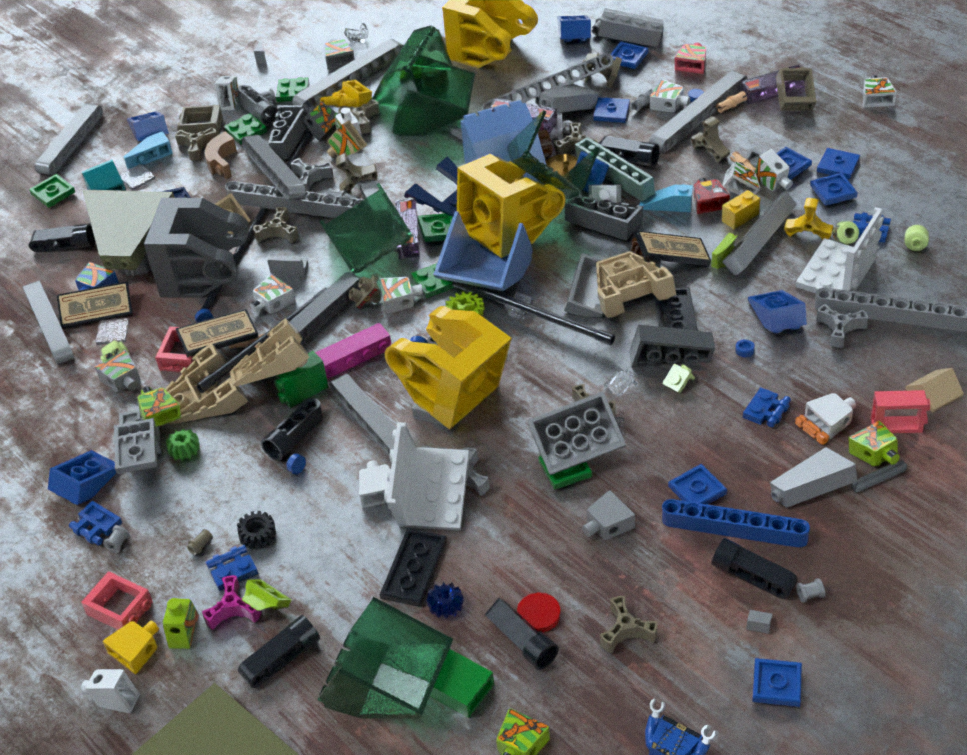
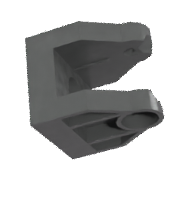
M161 198L144 242L160 297L202 298L218 286L233 281L237 268L233 254L229 250L234 247H240L245 243L249 233L248 221L243 216L229 212L204 198Z

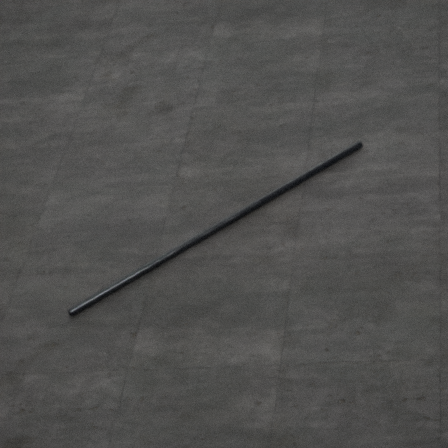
M309 129L287 163L291 170V162L299 158L312 136ZM267 208L259 210L249 227L245 243L237 247L234 252L235 264L254 234L253 226L260 224L268 210ZM224 284L211 291L201 309L209 310Z

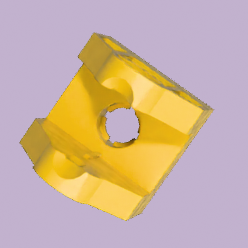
M449 0L442 7L448 60L480 68L495 60L505 59L512 51L510 40L519 35L525 36L529 34L538 24L537 13L522 0Z
M488 154L458 167L457 211L469 236L500 258H503L510 254L519 223H523L530 243L533 244L549 223L561 213L565 206L566 198L561 190L551 184L543 185L527 177L524 178L527 168L515 161L508 162Z
M439 306L428 315L430 320L426 327V331L437 345L412 342L406 338H400L386 348L385 359L388 366L404 385L414 403L430 413L431 416L448 429H451L499 387L512 338L475 311L451 310L446 306Z

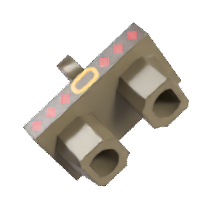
M373 275L369 279L363 276L358 283V287L361 290L352 288L349 291V299L356 302L357 309L361 310L367 302L378 303L381 300L379 294L381 290L376 283L378 277Z

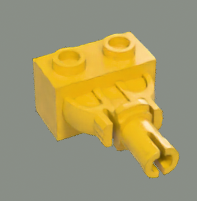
M357 80L342 82V90L332 93V96L321 97L320 102L327 106L334 105L337 108L342 106L357 108L367 104L372 99V91Z

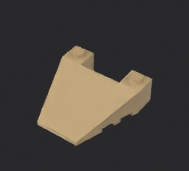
M628 251L596 262L597 291L601 310L607 318L616 317L624 313L623 302L653 293L659 301L676 295L674 278L667 268L663 266L659 268L652 261L648 263L643 257Z
M286 318L267 334L269 338L263 344L259 342L255 346L256 351L250 356L246 355L230 371L232 384L235 387L293 371L297 367L300 368L306 364L309 356L307 351L300 345L302 337Z
M212 343L195 354L192 358L194 361L187 369L184 367L180 371L182 375L165 388L180 405L181 418L169 422L170 425L233 413L248 402L242 389L232 384L231 378L219 386L216 382L215 385L204 393L197 390L196 384L226 363L224 356Z

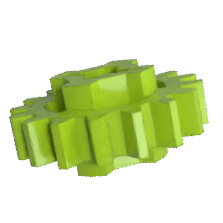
M462 292V295L455 293V297L450 296L449 301L445 302L446 307L451 310L475 311L480 315H484V302L482 298H478V294L472 295V292L468 294Z

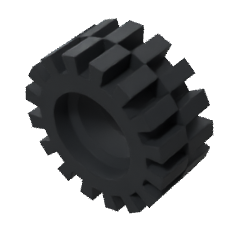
M251 511L250 516L246 513L244 515L245 519L241 517L239 519L240 523H237L241 544L243 543L245 547L248 546L249 549H253V546H255L256 550L261 545L265 548L266 543L270 545L272 543L271 539L274 540L276 534L272 516H268L267 512L262 514L261 511H257V514ZM255 527L264 528V530H262L259 533L249 532L251 529Z

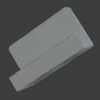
M268 258L270 274L274 276L305 277L308 269V260Z

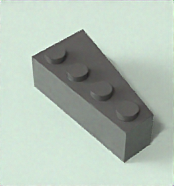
M278 105L277 107L278 113L275 115L276 121L273 122L274 129L271 131L268 144L281 159H289L307 129V126L303 123V119L307 115L301 108L303 105Z
M573 195L565 203V221L617 237L621 240L627 241L642 224L643 206L637 205V208L629 207L628 203L615 205L611 204L609 200L597 202L595 198Z
M638 324L629 350L631 367H638V364L655 366V363L667 362V365H674L678 361H684L685 364L710 362L715 351L713 333Z

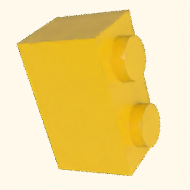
M747 190L722 206V222L732 229H736L756 217L760 211V197Z

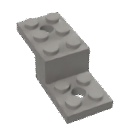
M140 410L119 413V425H114L115 470L117 474L157 467V454L161 453L160 426L156 427L153 418L142 420Z

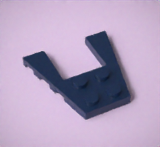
M447 156L437 164L436 170L457 184L458 167ZM416 183L404 194L405 198H413L416 200V203L420 205L426 204L438 213L441 211L453 217L455 211H457V190L443 202Z

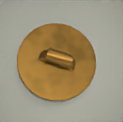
M568 154L550 157L546 161L548 172L557 178L571 179L577 163V157Z

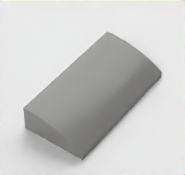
M584 253L581 254L564 308L565 312L587 317H602L603 312L597 291L596 262L601 261L600 259Z

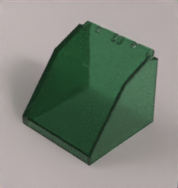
M429 25L412 32L384 74L372 99L378 101L381 105L427 110L414 75L410 70L413 65L453 69L439 29Z
M415 53L401 91L402 95L399 98L392 133L398 134V136H425L463 118L469 111L475 73Z
M543 110L508 144L507 151L512 163L543 184L555 186L565 194V198L568 200L579 196L580 192L585 188L600 148L596 147L564 176H561L558 171L554 172L553 168L548 167L544 163H540L529 151L546 115V111Z
M380 183L376 184L378 191L330 222L319 221L353 274L360 273L369 264H374L383 258V255H388L397 249V246H402L413 237Z
M373 596L351 627V631H349L343 643V646L346 649H350V651L341 648L334 662L335 665L332 666L326 679L328 685L323 686L317 700L322 702L325 708L357 718L419 719L424 712L453 638Z

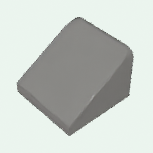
M259 42L254 49L256 63L266 64L265 52L261 42Z
M751 148L745 158L749 159L756 168L758 158L763 152Z
M750 610L746 630L769 634L772 614Z

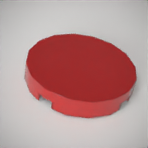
M537 592L522 598L518 603L517 612L537 631L547 632L559 622L561 609L559 602L553 596Z

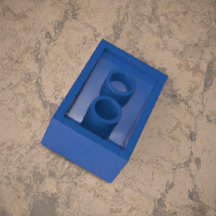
M587 15L557 16L559 36L564 42H571L572 39L587 41V38H591V19Z
M158 111L127 118L137 141L142 142L147 137L159 132L169 134L165 117Z
M784 290L748 297V301L762 325L772 333H781L784 329H799L800 326L807 325L805 303Z
M90 450L50 468L48 490L71 501L73 504H82L92 499L116 474L115 462Z

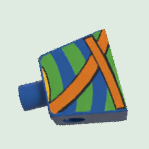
M91 262L86 265L75 281L78 290L119 283L115 271L105 269V267Z

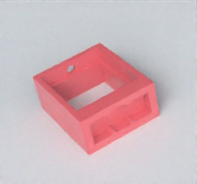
M169 327L155 357L160 371L180 372L184 367L187 369L194 361L192 359L194 356L187 358L186 354L170 353L174 343L180 342L176 334V328L179 327Z
M925 390L875 391L870 418L871 425L880 421L891 433H923L924 424L928 422L927 411H930V399L926 398ZM918 409L917 416L884 417L885 410Z
M108 571L81 603L88 616L119 630L131 621L137 623L145 611L149 610L153 601L148 589ZM118 589L136 597L121 615L103 607Z

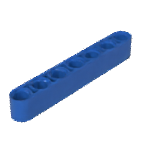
M675 499L666 500L662 504V522L668 527L791 547H804L808 543L810 525L802 519Z

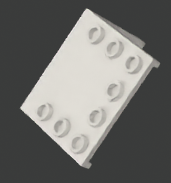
M874 208L873 218L854 247L824 238L797 279L796 287L816 293L817 289L822 287L856 291L879 251L880 246L877 243L882 234L879 229L884 220V217H881L882 209Z
M397 422V429H394L392 434V440L395 442L394 449L390 450L392 466L387 472L389 488L384 493V501L387 502L392 516L395 517L399 527L461 531L469 450L416 447L406 423Z

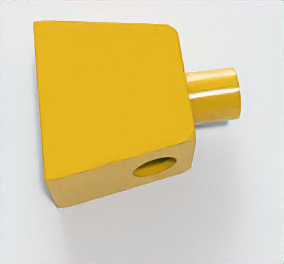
M152 620L143 628L134 621H131L105 638L103 644L110 656L136 675L157 650L153 635L159 631V627Z

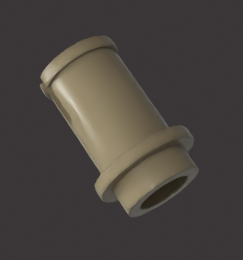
M203 529L193 540L188 541V551L193 555L200 554L202 548L213 539L212 534L207 529Z

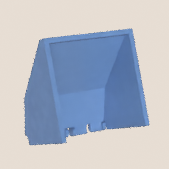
M517 100L510 102L509 108L507 104L493 107L494 112L489 108L478 111L479 116H476L475 112L463 116L464 120H461L465 164L492 154L508 162L515 161L527 168L524 178L527 177L543 185L550 183V176L537 129L526 103Z
M455 211L433 274L434 277L500 291L506 290L523 278L532 260L533 248L523 223H519L510 254L500 258L485 246L482 248L483 245L478 241L470 240L459 212Z

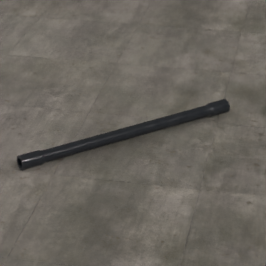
M454 281L452 283L454 287L470 291L587 335L610 346L615 341L614 334L600 329L597 330L488 288Z
M325 287L315 294L312 299L286 317V319L290 322L327 288ZM272 329L212 374L196 384L197 390L204 393L215 385L218 380L228 374L246 355L250 356L256 351L255 346L259 342L263 344L269 338L267 334Z

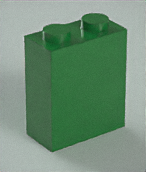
M314 351L308 353L309 358L304 366L297 367L293 371L275 375L276 380H274V384L279 391L277 396L282 404L285 403L289 408L298 405L329 387L323 360Z
M450 648L444 654L438 656L435 665L422 678L424 694L467 718L473 714L495 685L492 671Z

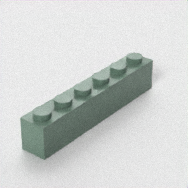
M589 137L575 144L577 160L580 152L583 151L609 164L605 179L615 185H621V189L643 202L655 194L653 177Z

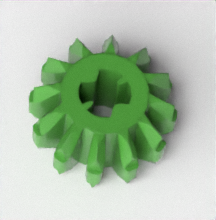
M183 428L179 432L175 430V434H169V439L166 440L167 452L175 460L181 459L184 461L185 458L191 460V456L197 455V450L200 449L198 435L193 433L191 429L186 431Z

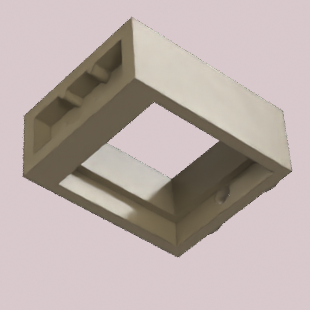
M785 67L779 69L776 83L780 111H812L817 103L812 68ZM784 81H804L806 97H786Z
M220 104L183 107L182 113L179 115L180 122L177 123L178 131L182 129L184 132L195 134L213 127L216 129L217 135H219L223 120ZM208 120H211L210 122H205V123H190V122H193V121H208Z

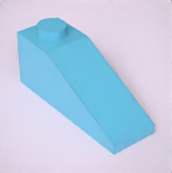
M159 132L144 139L124 156L127 170L130 171L173 154L168 138L163 132Z
M675 184L657 190L654 195L643 202L640 201V206H643V210L691 213L693 185Z

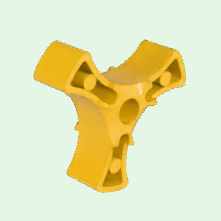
M806 198L804 204L805 214L796 219H786L784 230L789 237L803 231L812 232L814 235L817 234L822 240L831 237L833 225L821 221L816 215L818 199Z

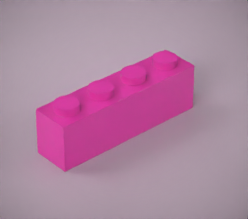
M377 323L315 353L323 360L326 377L329 379L384 353L386 348L391 345V338L384 327Z

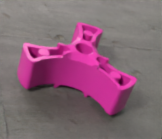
M237 576L223 577L222 582L225 588L223 598L215 606L202 611L207 626L214 630L220 622L226 621L229 617L233 616L246 617L254 623L257 622L262 614V610H255L237 595L240 587Z

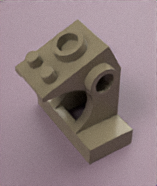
M588 53L586 60L583 59V62L600 54ZM617 56L608 69L599 72L606 78L605 86L608 88L612 87L622 61ZM602 58V64L608 65V60L606 58ZM587 64V69L593 71V65Z

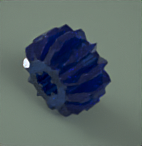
M443 581L441 586L435 584L434 589L429 590L426 601L431 614H436L438 619L441 616L448 619L449 615L456 617L457 611H462L464 597L459 587H455L452 582L446 585Z

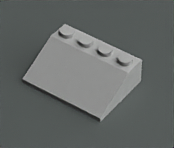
M604 8L598 36L658 47L663 28V19Z
M603 391L528 420L530 431L549 475L626 446Z

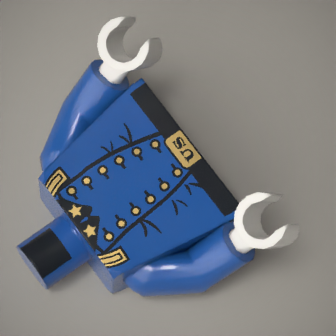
M652 699L650 709L653 713L649 715L645 729V743L649 749V755H706L710 748L709 742L715 741L718 738V731L714 730L712 736L708 737L707 733L711 728L709 725H705L701 730V734L665 715H662L660 718L659 714L666 709L665 702L662 701L661 708L656 710L654 707L656 699Z

